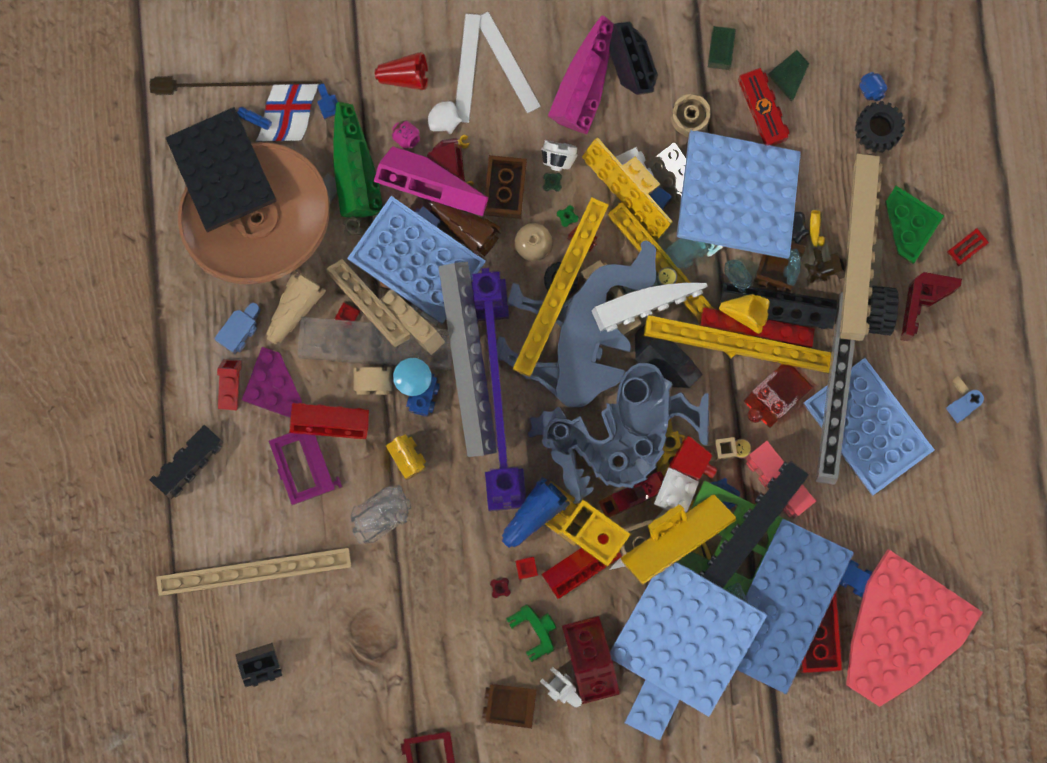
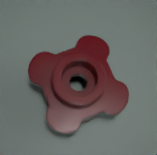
M507 578L491 580L490 585L493 589L492 596L494 598L503 595L508 597L511 591L508 589L509 580Z

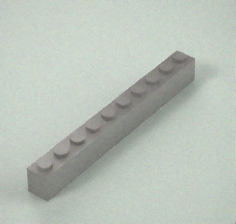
M468 262L438 266L467 456L473 457L497 453Z
M843 292L839 296L815 481L835 485L839 475L855 340L839 338Z

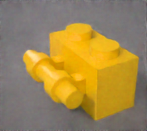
M404 434L394 438V441L386 445L405 480L426 469L424 464L427 462L421 453L417 454L414 448L417 445L412 437L408 438Z

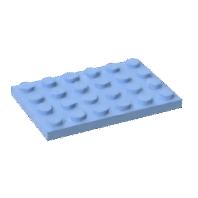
M392 196L347 258L441 324L446 320L438 266L468 262L472 282V274L478 273L486 262Z
M864 358L851 368L841 455L873 496L933 452L934 448L870 363ZM827 386L803 403L821 428L823 425Z

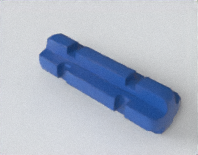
M240 107L237 111L240 118L265 130H269L272 125L269 119L244 107Z

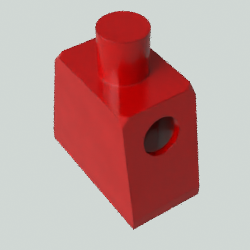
M689 436L683 439L668 467L694 480H699L702 474L713 478L717 472V468L709 464L712 454Z

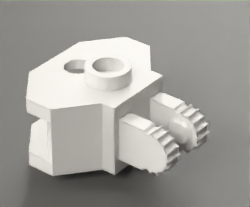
M552 667L550 670L556 677L549 684L543 679L540 680L550 691L548 695L555 701L558 699L563 703L567 701L576 708L581 706L582 699L575 693L577 688L573 685L574 680L567 674L563 676Z

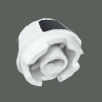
M545 140L544 146L541 148L543 164L551 166V170L555 171L570 169L578 156L576 154L577 147L567 143Z

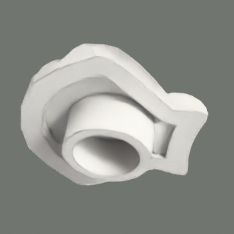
M451 101L436 104L428 115V124L431 131H447L450 135L457 125L462 122L457 117L455 104Z

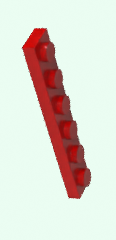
M704 307L701 311L699 325L806 348H812L815 331L814 328L767 320L762 332L758 334L722 311Z

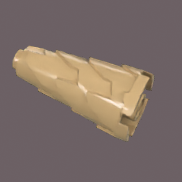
M296 270L291 273L286 289L281 296L279 305L266 331L268 335L266 339L274 344H277V342L281 343L326 292L324 288L319 291L320 285L300 273L296 277L298 273Z

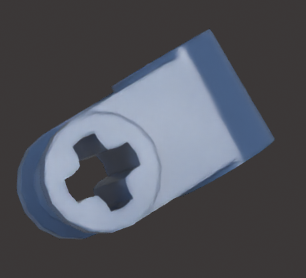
M972 390L962 398L954 401L946 409L956 423H959L983 403L984 396L980 391ZM976 396L978 398L976 402L971 403V398Z

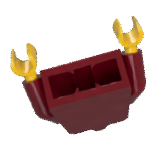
M462 135L458 140L457 138L441 140L431 152L427 153V158L462 181H465L462 149L468 148L470 143L464 144L462 140H467L468 136ZM472 181L466 182L469 185H474Z

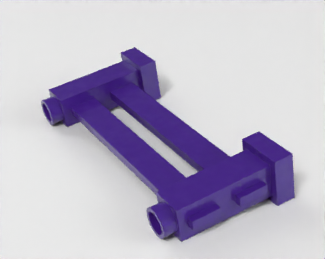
M482 268V273L472 274L473 282L471 284L477 322L486 321L500 465V469H491L489 472H485L488 511L520 509L526 501L523 468H508L494 325V320L509 319L506 279H500L499 271L490 272L489 268Z

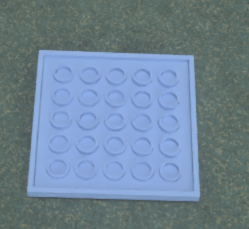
M690 130L677 237L788 259L791 250L801 152Z
M675 562L651 579L612 647L610 655L613 661L709 717L768 614L682 564Z

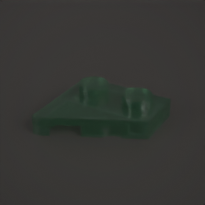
M796 50L768 73V76L791 102L797 94L809 62Z

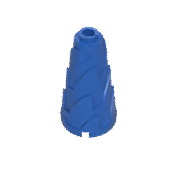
M542 477L536 483L537 485L516 512L515 517L504 529L502 542L507 547L519 546L533 532H536L569 506L570 502H566L567 498L552 483L548 486L545 484L547 479Z

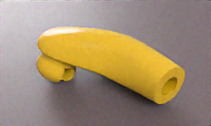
M812 210L810 216V237L814 247H817V245L822 247L825 243V237L819 236L821 212L818 210Z

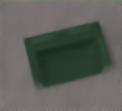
M713 26L708 68L730 70L736 29Z

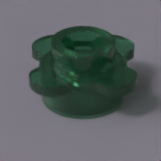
M560 173L544 174L545 184L543 189L545 191L555 190L559 192L562 189L560 185L562 175Z

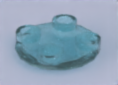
M797 248L790 250V257L787 259L789 260L788 266L784 267L783 275L787 277V285L794 286L801 271V259Z

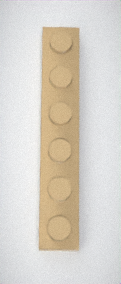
M343 259L327 268V273L394 347L410 339L408 330Z

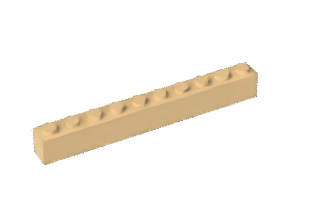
M857 154L854 161L839 335L841 339L863 341L864 336L869 333V323H866V320L871 312V305H868V299H871L872 287H869V283L873 280L874 275L871 263H874L875 252L872 251V246L876 244L877 234H874V227H877L878 216H875V210H878L880 199L876 198L877 192H880L881 181H878V175H881L882 164L879 163L880 156Z

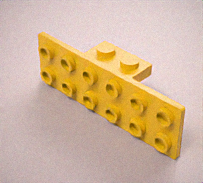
M599 138L594 139L582 156L585 163L594 170L599 179L609 187L610 191L618 197L647 232L657 241L673 223L649 195L659 187L660 183L636 156L622 165Z
M711 495L687 513L679 504L669 509L667 513L658 519L653 520L648 525L651 537L620 559L632 574L644 584L737 520L736 516L715 495Z

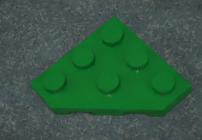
M895 186L885 202L897 254L914 264L944 215L900 187Z

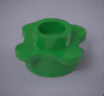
M568 205L564 210L557 211V217L560 218L563 227H568V225L573 222L577 223L579 217L574 213V207Z

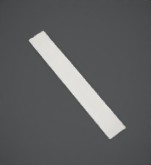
M489 12L484 13L480 16L479 27L526 112L529 113L541 107Z
M476 14L465 15L455 106L457 117L465 123H469L481 16Z

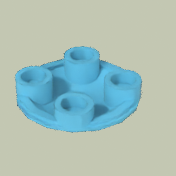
M407 358L396 366L393 373V381L401 393L408 396H417L429 388L431 371L423 360Z

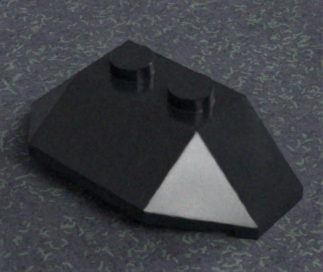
M631 22L615 23L613 25L609 52L620 85L636 95L654 92L658 74L646 39L633 27Z
M645 325L635 334V360L638 363H649L659 368L663 377L673 383L671 388H690L703 375L691 358L673 341L644 336Z

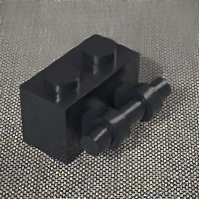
M273 643L235 654L245 688L252 685L253 687L259 686V683L268 680L272 682L276 680L275 678L283 676L281 669H278L280 666Z

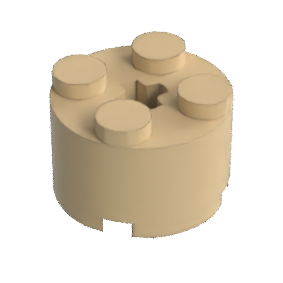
M687 94L680 97L676 101L671 115V121L676 131L685 137H689L690 130L703 132L710 119V106L701 96ZM688 113H689L690 115H691V114H694V118L688 117V116H687Z
M360 367V371L359 368H354V391H356V395H370V391H376V395H389V391H392V368L387 367V371L382 367Z

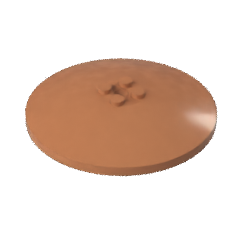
M251 143L277 202L208 233L204 228L187 186L185 187L178 210L179 233L191 258L210 275L223 281L237 284L265 283L291 273L305 263L318 248L329 222L330 201L328 192L315 166L303 155L288 147L273 143ZM255 216L262 217L260 222H252Z

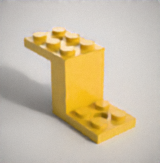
M550 481L549 484L552 483L567 498L566 502L568 501L570 504L565 510H562L544 525L574 547L577 544L608 567L631 534L586 501L582 500L581 503L574 504V497ZM602 533L607 534L609 537V542L605 545L600 544L597 539Z

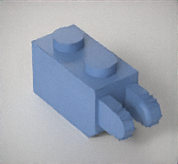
M250 303L244 312L240 310L234 311L214 338L215 341L233 354H236L237 351L241 352L246 345L245 340L248 336L252 337L257 330L255 320L261 312L257 303Z

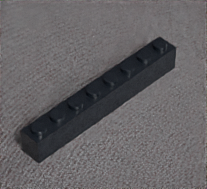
M793 461L789 463L784 462L778 470L781 473L778 478L775 479L773 477L766 486L769 488L765 495L760 493L754 501L757 504L755 508L747 510L743 516L745 521L741 526L737 524L731 531L733 537L730 541L725 539L719 547L722 550L718 556L713 555L707 563L710 567L706 572L702 570L699 575L723 588L810 474Z

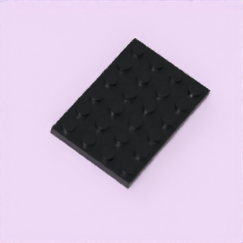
M235 107L165 137L207 233L277 202Z

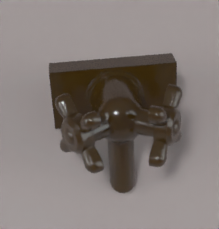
M816 247L813 248L814 264H804L809 273L807 280L810 283H814L815 279L819 278L825 282L827 280L826 276L837 275L839 279L844 278V262L838 253L830 254L831 260L824 262L821 250Z

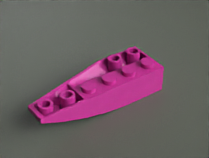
M600 16L579 47L564 75L548 114V117L559 125L583 134H588L601 101L610 55L609 46L614 23L605 16Z
M394 146L390 148L380 161L374 179L376 183L483 216L488 201L487 196L429 158Z

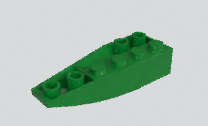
M337 102L334 120L333 155L335 183L341 217L361 218L378 215L383 208L380 185L374 182L376 169L353 104Z

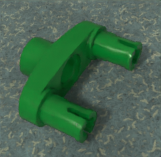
M528 604L520 607L518 612L506 618L508 623L516 619L509 624L512 629L525 620L529 621L541 640L540 644L526 651L527 656L536 653L529 658L531 662H534L546 653L548 655L555 651L549 632L557 627L549 613L539 617Z

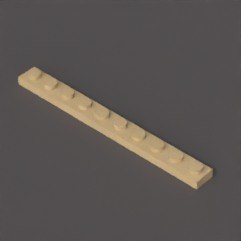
M349 548L157 576L156 578L159 596L352 568Z

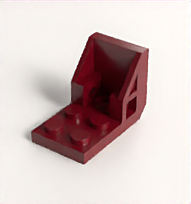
M927 272L917 276L909 284L900 340L908 342L914 337V334H917L919 323L916 322V318L920 315L922 306L930 307L953 294L961 287L962 279Z
M596 616L562 625L582 704L620 695L614 665L600 617Z

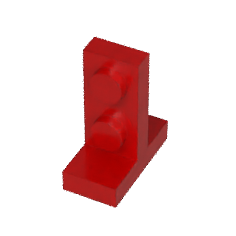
M223 359L217 369V376H219L218 409L238 410L239 378L242 369L241 360Z

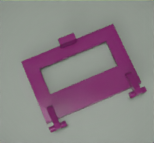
M288 433L269 440L278 466L277 471L280 479L284 482L291 505L335 490L334 486L342 487L339 476L335 477L336 481L332 482L316 435ZM298 440L316 485L299 493L282 450V446Z

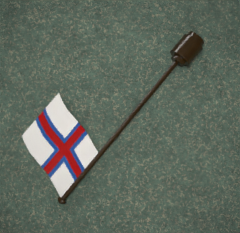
M155 76L150 78V93H155V95H174V91H177L178 87L273 86L264 113V117L269 119L272 125L269 130L261 128L256 142L301 141L308 126L311 104L316 94L317 86L323 84V82L319 79V81L177 84V80H174L173 76Z

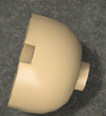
M537 223L521 227L515 237V248L518 254L529 261L542 260L550 253L553 245L549 230Z

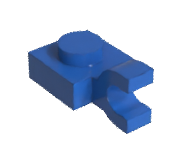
M324 83L318 85L317 88L322 99L317 101L325 120L335 116L337 99L335 94L328 95Z

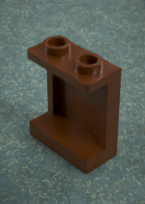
M791 242L790 257L788 259L762 254L754 281L758 282L757 285L765 288L771 286L776 288V291L790 293L806 247Z
M490 683V687H486L484 699H488L487 707L483 706L482 718L486 719L485 723L532 729L537 689Z

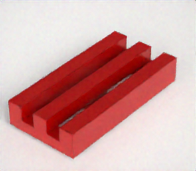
M976 228L949 249L947 253L951 255L953 261L955 260L959 267L989 242ZM975 234L978 235L975 240L957 254L953 252ZM978 241H983L982 244L960 260L958 258Z

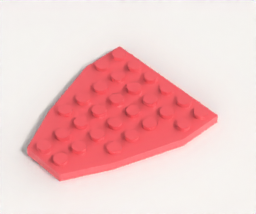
M887 549L866 583L851 641L846 685L877 706H882L917 684L960 648L983 612Z

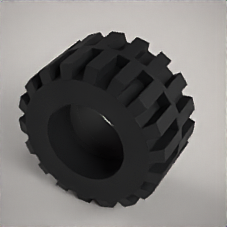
M880 101L879 104L874 102L864 108L856 121L855 131H857L856 138L860 139L859 143L866 145L865 149L871 148L872 152L875 153L877 150H880V153L885 150H891L893 146L898 144L905 131V119H902V112H897L899 108L896 106L892 108V104L889 102L885 105L884 101ZM876 118L885 120L890 126V133L886 136L874 134L870 129V121Z
M873 285L871 299H868V305H871V312L866 320V323H869V333L891 336L895 329L898 315L897 288Z

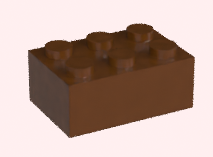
M489 155L485 196L488 197L484 216L521 219L527 159Z

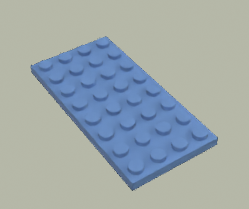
M782 519L744 599L745 602L768 615L736 670L787 694L854 552Z

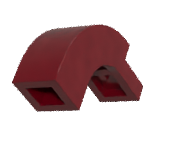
M658 471L647 477V480L635 484L634 488H625L598 501L604 515L611 518L657 496L664 480L662 472Z

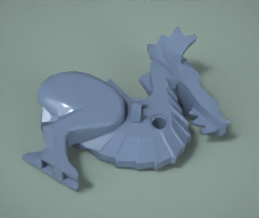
M638 363L632 366L622 377L618 388L616 404H606L607 408L601 412L609 434L607 439L598 440L593 437L581 416L574 420L567 419L560 407H557L552 412L543 411L538 418L531 417L532 429L528 436L543 435L542 443L545 447L552 448V459L562 466L564 484L570 490V494L575 496L573 503L577 504L581 502L583 497L590 494L594 488H586L590 476L582 477L584 469L577 468L574 449H576L580 456H584L587 464L592 466L596 477H600L607 486L610 484L621 488V486L634 488L635 484L648 479L647 475L657 467L656 463L665 451L662 449L667 438L665 435L668 421L672 417L681 416L698 431L700 442L703 445H708L709 393L703 395L699 407L692 405L681 392L670 396L669 390L673 383L663 377L660 369L649 363ZM616 456H621L624 459V464L621 467L616 466L614 463Z

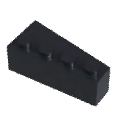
M203 425L187 441L186 445L188 447L186 449L183 447L174 454V461L172 463H165L160 468V475L157 478L153 475L149 481L171 499L178 497L183 491L182 487L186 482H192L196 477L195 473L199 468L203 469L209 463V457L212 454L216 455L223 446L221 444L223 441L207 426Z

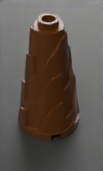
M431 202L429 206L431 213L466 248L481 258L480 254L486 256L499 238L495 234L496 232L501 234V228L497 224L486 218L478 217L473 213L438 202Z

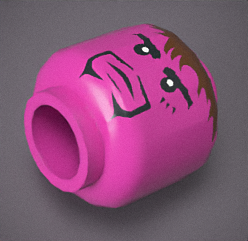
M409 121L398 122L392 128V139L402 148H413L418 144L420 132Z

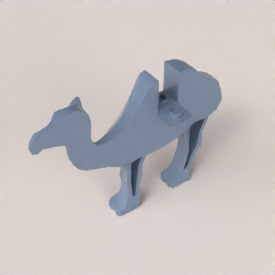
M649 241L641 243V251L631 266L610 264L596 269L580 291L564 302L556 320V323L561 327L558 342V362H537L531 376L523 375L525 378L542 383L568 407H583L594 400L599 393L616 386L621 381L625 370L598 364L596 361L601 360L603 348H600V345L630 353V342L618 328L607 332V330L600 332L591 310L598 305L606 303V295L613 286L619 285L638 291L654 285L656 280V248ZM513 283L507 305L531 311L538 315L544 300H532L524 297L519 284ZM499 336L497 343L498 360H504L514 367L519 355L508 347L504 337Z

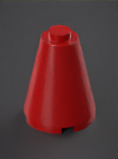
M418 52L379 64L378 68L375 69V79L380 84L426 90L428 86V78H425V72H428L426 56L422 52Z

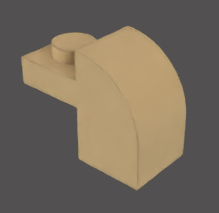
M735 437L716 439L713 442H708V445L698 443L712 454L709 462L724 461L737 457Z

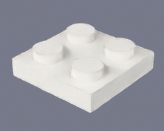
M668 468L654 504L666 510L680 504L684 508L685 513H687L699 481Z

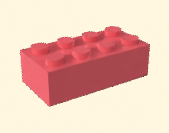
M768 441L764 442L746 458L747 467L752 472L756 471L760 476L758 480L764 487L767 486L773 477L777 479L781 474L778 470L784 461ZM802 484L783 511L789 518L792 516L795 519L813 505L816 500Z

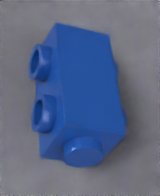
M431 373V383L424 393L408 397L406 407H409L410 413L426 417L429 416V412L433 413L435 402L432 400L434 394H438L440 383H437L438 380L434 377L435 374Z
M850 560L839 585L845 588L847 585L854 589V594L863 598L866 583L873 572L868 569L865 571L859 569V564Z

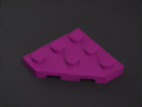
M261 347L242 401L290 418L292 403H303L281 354Z

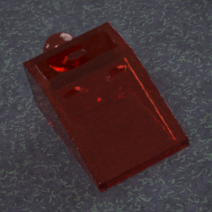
M781 364L743 400L750 408L748 419L753 423H758L762 420L771 428L813 386L794 366Z

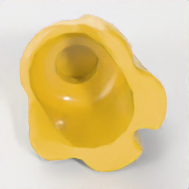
M750 294L722 302L719 310L760 334L767 322L769 300Z

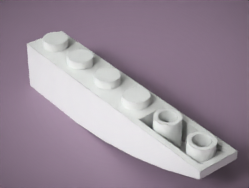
M677 283L649 287L598 305L591 311L600 332L604 330L610 332L617 329L618 324L624 323V325H628L634 322V318L638 316L645 318L651 315L653 310L658 309L662 311L669 308V304L673 302L676 305L686 301V297L690 295L693 298L703 294V290L708 286L706 283Z

